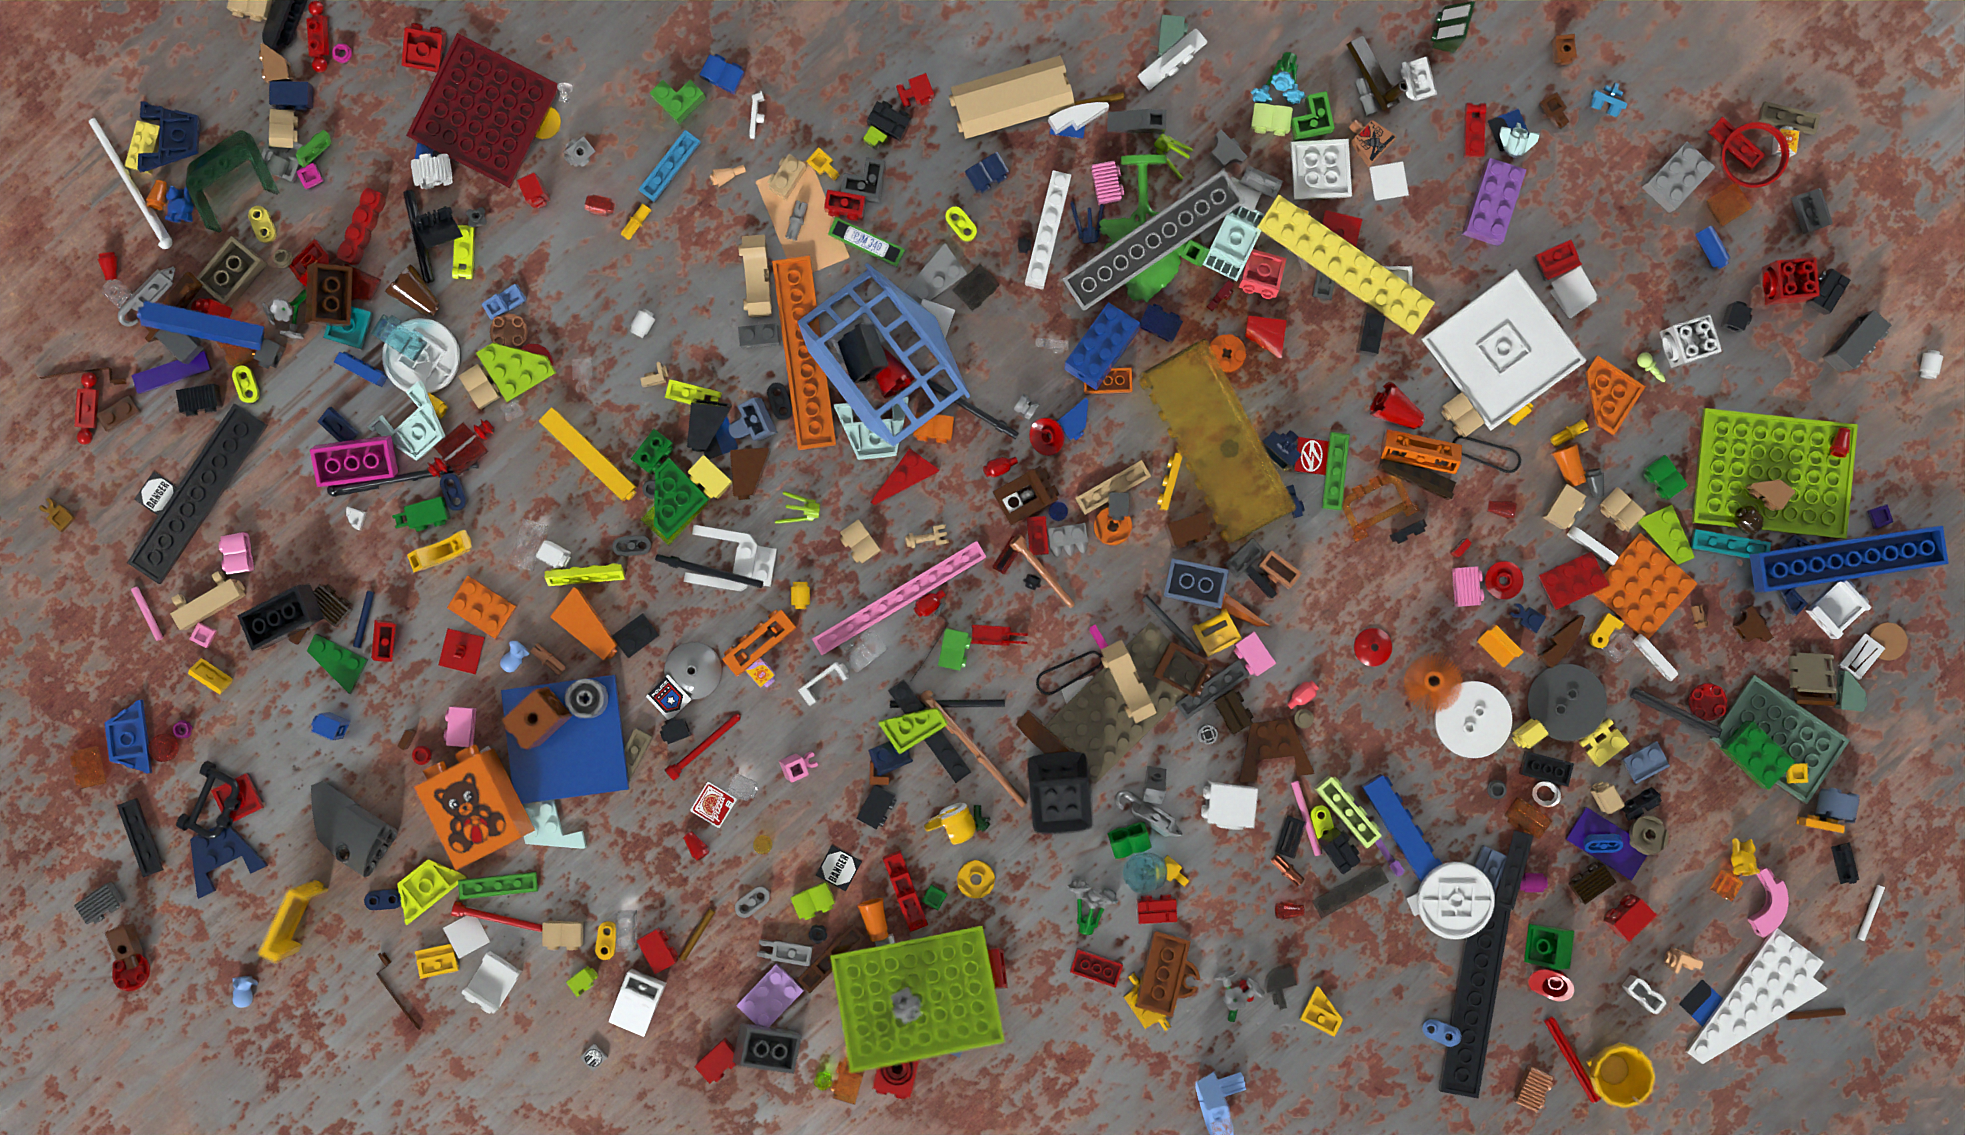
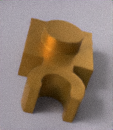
M47 498L46 500L50 504L49 508L40 505L39 509L49 513L50 515L46 519L60 532H63L76 517L63 505L56 507V502L51 498Z

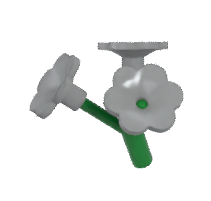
M304 289L289 303L287 300H280L278 298L273 300V305L270 308L264 302L262 303L264 312L272 325H275L274 317L278 321L283 320L287 322L290 320V315L293 314L289 330L280 331L282 336L304 339L303 334L297 332L298 325H296L299 305L306 299L307 290Z
M1225 971L1216 974L1214 980H1223L1224 987L1227 988L1223 1003L1228 1005L1230 1009L1228 1021L1235 1022L1238 1009L1245 1007V1002L1249 997L1251 998L1256 994L1263 998L1265 994L1259 984L1251 978H1248L1246 981L1250 988L1245 993L1239 987L1231 989L1230 979L1236 976L1237 971Z

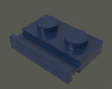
M891 741L868 750L873 764L878 770V776L913 762V759L909 756V749L899 754Z

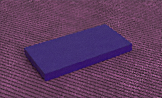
M1584 807L1565 838L1631 881L1647 857L1646 854L1640 853L1630 845L1629 833L1587 807ZM1590 834H1617L1622 838L1623 848L1617 852L1590 853L1585 850L1583 840Z

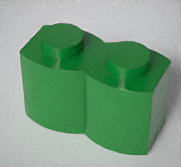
M1662 455L1643 469L1645 471V478L1649 483L1653 482L1657 488L1655 491L1662 499L1668 500L1688 486L1685 479L1666 455Z
M1144 822L1133 823L1126 828H1117L1107 833L1115 859L1125 858L1133 853H1141L1152 847Z

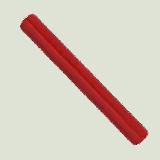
M1553 1016L1548 1017L1544 1022L1592 1103L1601 1100V1097L1594 1091L1591 1079Z

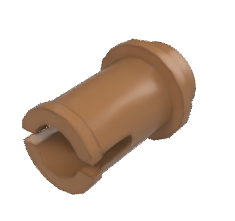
M1703 605L1690 607L1695 622L1693 626H1696V630L1708 627L1707 623L1709 621H1706Z

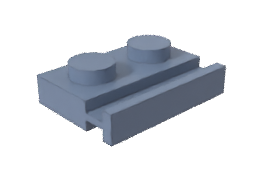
M1657 741L1622 758L1635 784L1670 767Z
M1483 845L1474 867L1485 874L1495 893L1507 856Z

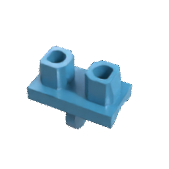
M1616 82L1612 87L1604 86L1603 90L1609 92L1608 95L1595 89L1591 93L1593 98L1590 106L1601 110L1604 101L1611 104L1607 113L1614 117L1619 115L1622 108L1626 109L1628 104L1614 97V95L1619 97L1623 95V92L1618 90L1619 84Z

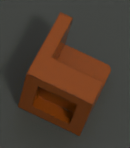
M871 760L869 784L889 785L890 772L878 776V770Z

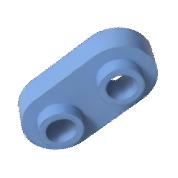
M1437 1019L1427 1020L1423 1024V1033L1434 1041L1449 1047L1455 1046L1461 1041V1032L1454 1026ZM1430 1026L1435 1028L1434 1033L1430 1032ZM1448 1033L1452 1034V1040L1447 1038Z

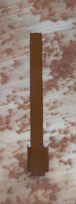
M109 367L39 377L40 379L109 369L110 383L121 385L126 384L127 380L125 378L112 379V369Z
M386 953L378 954L383 964L387 967L391 961ZM379 972L376 973L380 981L386 987V989L397 1002L402 1011L406 1014V1016L410 1019L414 1026L418 1030H420L421 1028L419 1027V1025L406 1011V1009L403 1007L398 998L389 988V986L384 981Z

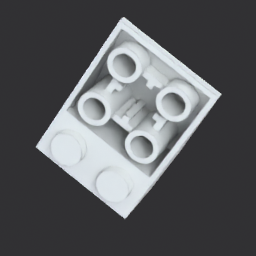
M631 968L620 989L609 1022L644 1037L667 983Z

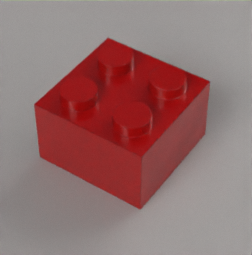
M1630 894L1625 895L1619 901L1620 904L1616 908L1610 909L1603 921L1618 937L1630 942L1658 915L1642 898Z

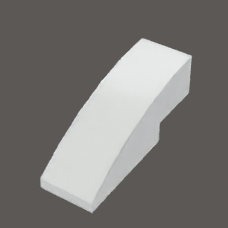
M1094 102L1072 106L1050 116L1048 123L1055 134H1058L1070 125H1073L1077 131L1108 111L1109 104L1107 102Z

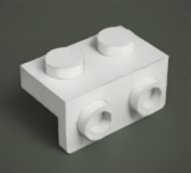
M1428 57L1411 62H1402L1401 75L1403 79H1406L1408 91H1406L1408 98L1418 101L1437 95Z

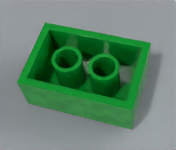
M1746 720L1720 747L1760 788L1767 790L1795 763L1753 721Z

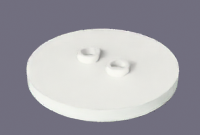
M416 318L399 324L388 335L383 347L382 361L388 378L401 390L408 391L416 382L421 380L427 393L433 394L445 388L455 377L460 364V350L454 335L444 325L431 319Z
M1477 681L1462 682L1459 685L1461 688L1457 702L1452 698L1454 705L1444 706L1451 707L1443 709L1442 712H1440V709L1439 712L1437 709L1435 710V729L1441 742L1453 753L1467 758L1485 757L1496 752L1506 742L1512 727V712L1506 698L1495 687Z
M1448 862L1431 870L1420 884L1417 894V908L1424 924L1435 934L1448 939H1463L1476 934L1487 924L1494 909L1495 898L1490 881L1479 869L1464 862Z

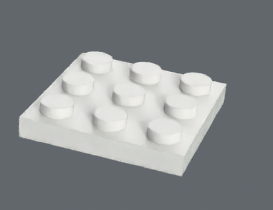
M1349 139L1290 143L1294 200L1346 198L1352 196Z

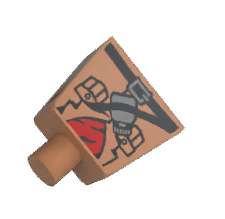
M1356 119L1349 127L1356 134L1351 144L1368 167L1397 138V136L1373 120L1364 126Z

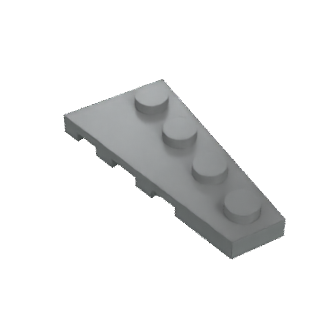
M944 243L904 292L921 305L923 299L932 301L967 276V273Z

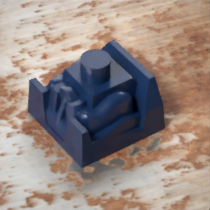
M1291 430L1287 434L1282 433L1281 435L1273 431L1257 446L1285 472L1292 468L1301 456L1296 449L1297 444L1295 443L1299 437Z

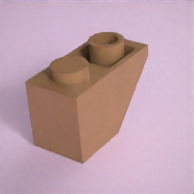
M264 43L260 44L261 50L258 53L260 61L263 62L264 69L261 70L263 80L268 84L270 81L294 82L291 63Z
M1782 480L1752 483L1745 486L1749 490L1748 494L1755 499H1761L1765 502L1764 506L1772 511L1782 510L1795 493V490Z

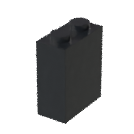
M859 323L837 342L849 377L854 383H867L889 366L874 324Z

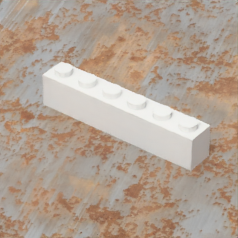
M1052 171L1025 280V285L1039 289L1044 288L1071 179L1070 174Z

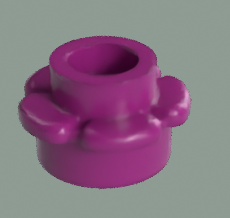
M180 720L173 726V733L177 738H188L191 735L192 725L187 723L186 720Z

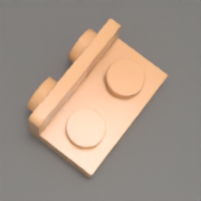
M1672 947L1664 956V965L1675 973H1679L1681 966L1690 970H1694V967L1701 969L1704 963L1695 956Z

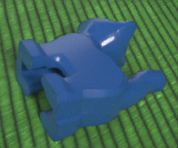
M170 186L166 194L169 203L168 214L165 216V220L175 223H181V220L185 222L193 221L192 211L194 204L192 202V189L190 186H185L184 189H176L174 186Z

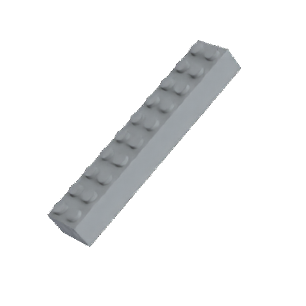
M1223 169L1062 280L1082 310L1085 311L1245 203V200Z

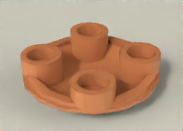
M507 313L493 319L489 333L492 342L519 348L527 339L528 329L520 316Z

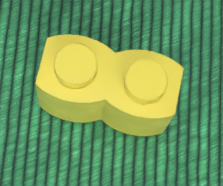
M1530 719L1512 732L1514 736L1512 739L1518 747L1522 746L1523 748L1527 747L1530 749L1546 737L1548 732L1538 720Z

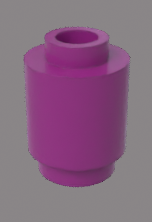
M1524 873L1519 890H1524V892H1544V888L1548 887L1547 877H1544L1543 873Z

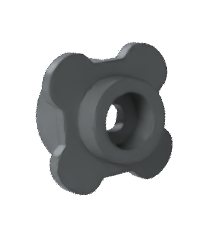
M479 207L476 210H467L466 215L469 217L468 225L470 227H480L487 223V219L484 216L485 209Z

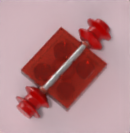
M480 419L481 424L479 426L474 424V433L463 422L433 446L443 457L442 461L440 458L434 457V463L430 464L427 462L429 465L427 470L433 477L438 475L440 478L441 471L447 472L446 465L448 464L459 476L488 452L485 446L478 440L479 437L487 440L486 435L488 433L494 434L492 432L494 427L488 420L483 421Z

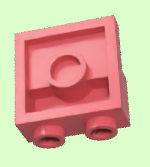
M1252 249L1245 264L1239 288H1242L1248 294L1260 293L1266 299L1276 298L1287 258Z

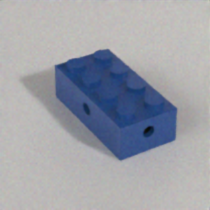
M1108 302L1065 361V370L1097 390L1139 332L1140 322Z

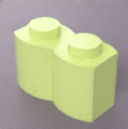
M1255 103L1251 129H1254L1256 133L1264 134L1266 131L1274 132V135L1285 136V133L1290 131L1293 108Z

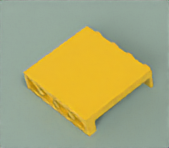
M317 880L309 881L287 891L258 955L277 963L300 951L302 944L293 941L292 937L310 899L328 891V888L323 887L324 884Z

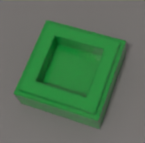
M931 884L921 901L938 911L948 893Z

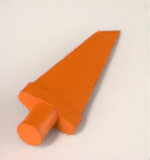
M1226 592L1222 609L1216 608L1221 611L1227 609L1230 615L1255 626H1270Z

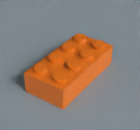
M1112 368L1097 390L1084 383V394L1132 393V368Z

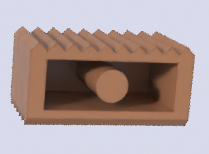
M1528 1064L1513 1100L1522 1106L1538 1112L1539 1108L1542 1109L1546 1099L1544 1097L1546 1092L1550 1091L1553 1086V1076Z

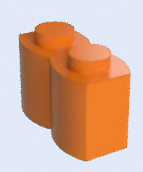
M916 412L915 418H919L924 413ZM935 415L915 430L913 436L917 437L918 441L927 442L928 438L936 439V443L947 444V441H951L954 417Z

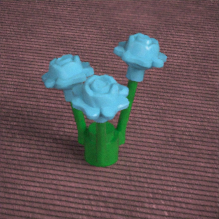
M1283 53L1281 60L1277 61V65L1266 85H1263L1261 89L1254 88L1251 91L1254 102L1269 104L1272 101L1268 93L1271 83L1277 90L1286 91L1283 93V96L1290 104H1298L1301 99L1305 98L1304 92L1298 90V84H1296L1298 65L1296 64L1297 56L1294 53ZM1281 68L1283 72L1277 74L1278 70Z

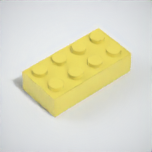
M137 120L125 167L138 171V153L158 152L160 126ZM153 169L148 170L144 173L152 174Z

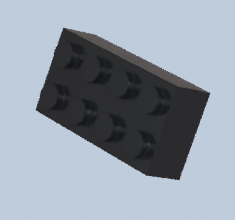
M1525 751L1519 774L1568 787L1574 763Z

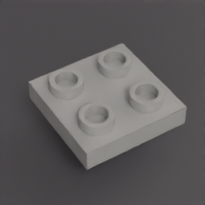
M268 137L256 168L294 183L297 177L296 171L301 167L298 164L296 153L300 147L305 145L293 142V148L269 147Z

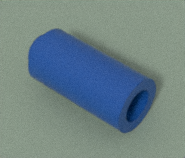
M1713 225L1695 234L1713 268L1717 266L1720 269L1729 264L1728 260L1731 258Z

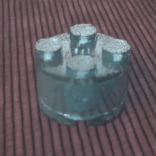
M1154 853L1134 855L1124 865V881L1137 893H1147L1159 889L1165 884L1167 878L1165 860Z

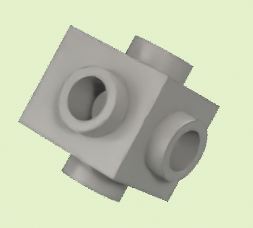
M584 136L576 141L573 138L565 145L567 149L563 151L565 154L564 159L569 165H574L575 167L586 165L591 160L589 157L596 152Z
M908 987L890 996L895 1005L892 1010L897 1019L901 1017L904 1024L922 1015L919 1007L922 1005L917 996H912Z

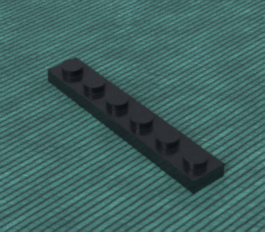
M904 679L888 690L905 714L926 710ZM941 729L924 739L955 783L971 773L969 767Z

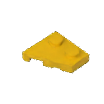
M1316 985L1299 1019L1335 1037L1343 1019L1320 987Z

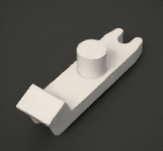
M762 91L752 95L753 102L749 135L752 139H755L757 123H764L765 120L764 114H758L759 102L765 101Z

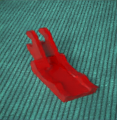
M972 625L971 644L1010 646V643L1028 644L1026 641H1010V635L1028 636V633L1011 632V627Z

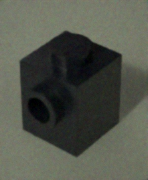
M1741 301L1729 304L1721 327L1738 333L1744 331L1752 320V308L1747 307V304Z
M674 717L666 720V725L661 726L662 731H660L662 740L664 742L667 741V744L692 735L685 718L676 720Z

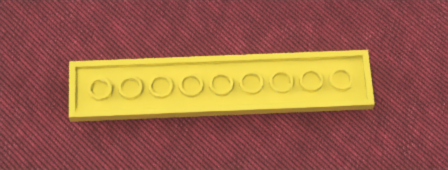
M1281 195L1276 196L1257 225L1259 230L1412 335L1435 303Z

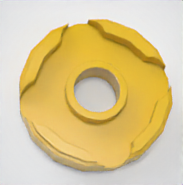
M968 861L958 871V887L969 898H983L994 887V871L984 861ZM973 874L981 876L982 880L979 884L971 882L970 878Z

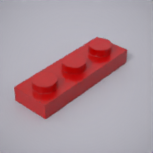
M1722 116L1708 133L1723 145L1727 136L1736 128ZM1741 133L1731 140L1727 148L1749 170H1752L1765 156L1763 152Z

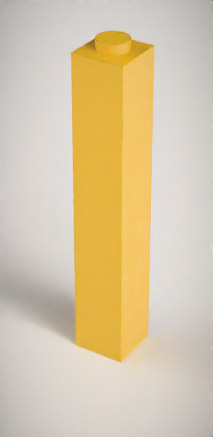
M551 407L541 417L539 422L622 501L626 499L629 501L637 493L635 490L638 487L556 409Z

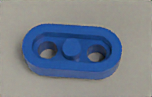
M1590 834L1583 840L1585 850L1590 853L1617 852L1623 848L1622 838L1617 834Z

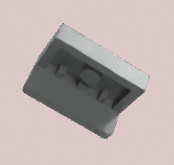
M1821 188L1791 198L1803 234L1833 224Z

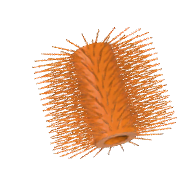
M1432 652L1431 657L1428 655L1426 658L1427 664L1423 658L1421 660H1414L1418 664L1414 663L1417 669L1411 663V673L1410 668H1407V671L1409 669L1408 679L1411 683L1405 684L1403 687H1406L1404 690L1411 696L1409 698H1413L1410 703L1415 700L1413 706L1420 698L1419 703L1423 698L1424 702L1428 695L1427 710L1430 703L1431 713L1433 701L1434 714L1436 709L1438 712L1439 709L1442 712L1443 709L1451 707L1444 706L1454 705L1452 698L1457 702L1461 688L1459 685L1462 682L1449 684L1459 678L1458 675L1460 673L1457 671L1458 668L1455 667L1456 663L1450 667L1453 663L1452 661L1447 667L1445 665L1438 672L1439 657L1436 664L1435 654L1433 666ZM1434 680L1438 686L1433 687L1428 681Z

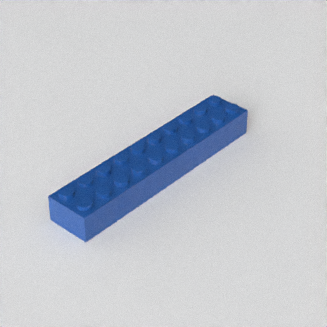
M1943 526L1749 554L1755 592H1769L1949 564Z

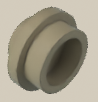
M279 249L273 255L274 263L280 268H286L291 264L293 255L287 249Z
M1301 709L1296 712L1294 721L1298 727L1308 728L1313 724L1314 716L1311 711Z

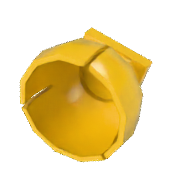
M1618 1042L1614 1045L1603 1047L1594 1057L1586 1061L1590 1068L1589 1076L1594 1091L1608 1104L1623 1108L1639 1105L1638 1102L1642 1103L1652 1092L1655 1080L1653 1067L1649 1058L1637 1047Z

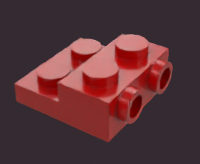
M411 23V26L405 27L401 66L438 72L442 64L443 52H445L447 33L442 32V28L439 27L425 29L419 23Z

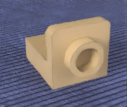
M657 362L659 374H656V372L644 374L645 377L640 378L642 386L649 387L667 382L666 377L669 375L666 365L663 366L661 362Z

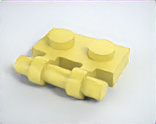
M1610 718L1602 722L1592 734L1578 741L1582 747L1589 743L1591 748L1586 753L1597 767L1602 766L1629 745L1617 728L1611 732L1608 728L1614 724ZM1603 733L1605 737L1596 742L1595 738Z

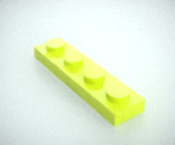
M611 563L608 566L591 565L585 568L571 567L570 569L563 570L555 568L545 571V580L548 586L625 580V572L622 565Z

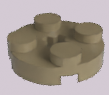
M1647 815L1636 819L1632 823L1629 830V843L1640 853L1652 855L1659 853L1667 846L1669 834L1660 819ZM1650 831V835L1653 838L1647 839L1645 833Z

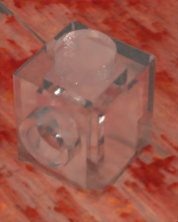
M736 773L727 792L745 801H749L750 798L754 799L759 788L756 787L757 782Z

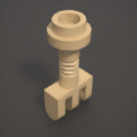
M946 524L933 526V533L914 536L913 533H908L905 536L907 547L915 548L916 543L935 540L936 546L949 543V539L941 540L940 538L948 536L947 532L939 533V530L946 528Z

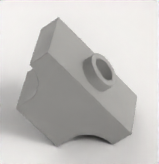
M1220 130L1214 137L1216 148L1211 152L1210 157L1222 169L1230 163L1241 165L1248 156L1239 148L1240 144L1234 138L1230 139Z

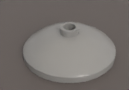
M688 642L679 645L669 654L665 663L664 674L665 677L669 675L691 699H700L708 696L717 688L722 676V665L718 655L712 648L703 643ZM690 667H693L695 669V673L693 675L689 674L688 669Z

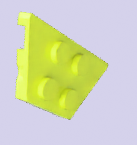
M431 859L426 860L397 883L401 896V906L405 916V924H410L458 885V880L466 879L467 876Z

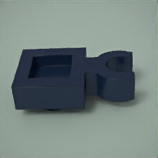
M1294 485L1284 487L1293 519L1303 516L1302 512L1305 511L1302 500H1298Z
M1515 603L1514 606L1519 609L1518 614L1510 612L1509 615L1513 618H1521L1520 625L1537 633L1546 616L1531 607H1528L1525 611L1521 604Z

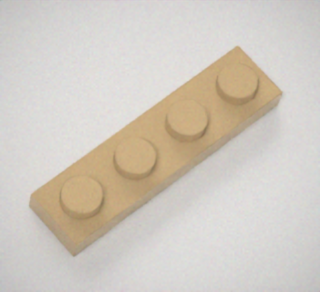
M1141 460L1075 499L1084 515L1107 503L1109 492L1124 493L1150 478L1151 475Z

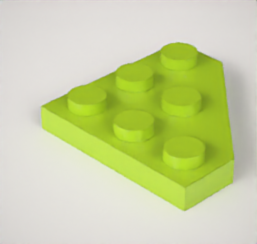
M493 342L476 352L506 402L557 373L547 356L504 346L499 343Z

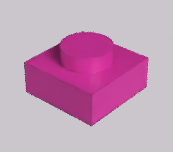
M314 163L296 171L306 190L324 181Z

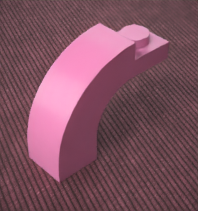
M1759 866L1757 868L1760 870V873L1756 875L1765 889L1766 901L1760 911L1747 919L1755 933L1760 937H1765L1776 930L1784 920L1788 910L1789 899L1784 881L1777 878L1773 880L1775 878L1773 872L1769 868Z

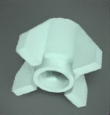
M1517 123L1512 131L1511 128L1501 126L1499 133L1504 150L1508 156L1518 158L1526 153L1538 142L1539 133L1530 132L1528 136V131L1521 128V123Z

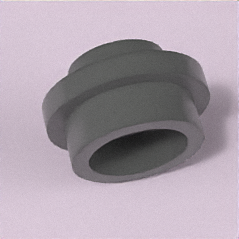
M1493 780L1488 784L1487 793L1491 798L1501 799L1506 795L1507 788L1502 781Z

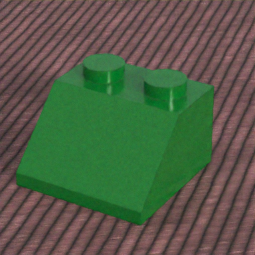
M1529 924L1524 962L1553 969H1570L1574 931L1559 927Z

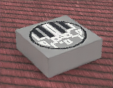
M595 1043L580 1057L592 1071L608 1058Z

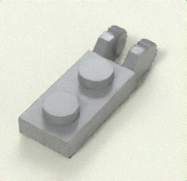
M759 939L760 945L773 947V952L757 951L758 957L769 958L772 961L810 966L813 946Z

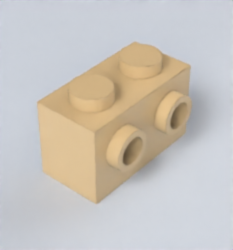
M790 154L781 159L778 165L780 167L776 174L773 173L768 180V183H770L769 189L785 200L788 199L807 169L805 163Z

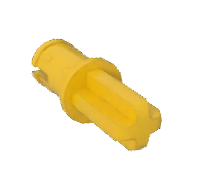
M642 203L633 217H629L630 221L622 230L621 235L630 240L638 228L643 226V221L652 210Z
M1582 419L1572 426H1566L1563 431L1551 437V443L1554 446H1558L1569 439L1574 440L1577 435L1588 431V425Z

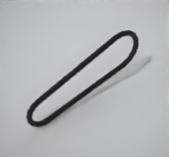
M1457 436L1452 442L1455 443L1458 439L1462 438L1515 453L1519 461L1517 467L1513 470H1505L1462 453L1464 457L1502 472L1513 473L1521 465V456L1514 449L1463 436Z
M1089 651L1078 657H1075L1071 660H1068L1055 667L1043 671L1038 675L1036 680L1038 690L1045 695L1055 694L1056 692L1062 690L1068 685L1074 683L1075 681L1081 679L1087 674L1098 669L1102 665L1101 659L1096 667L1090 669L1089 671L1083 673L1082 675L1078 676L1077 678L1071 680L1070 682L1064 684L1063 686L1059 687L1058 689L1052 692H1045L1040 688L1039 679L1042 675L1052 670H1055L1059 667H1062L1066 664H1069L1073 661H1076L1082 657H1085L1089 654H1097L1099 658H1102V655L1097 651Z

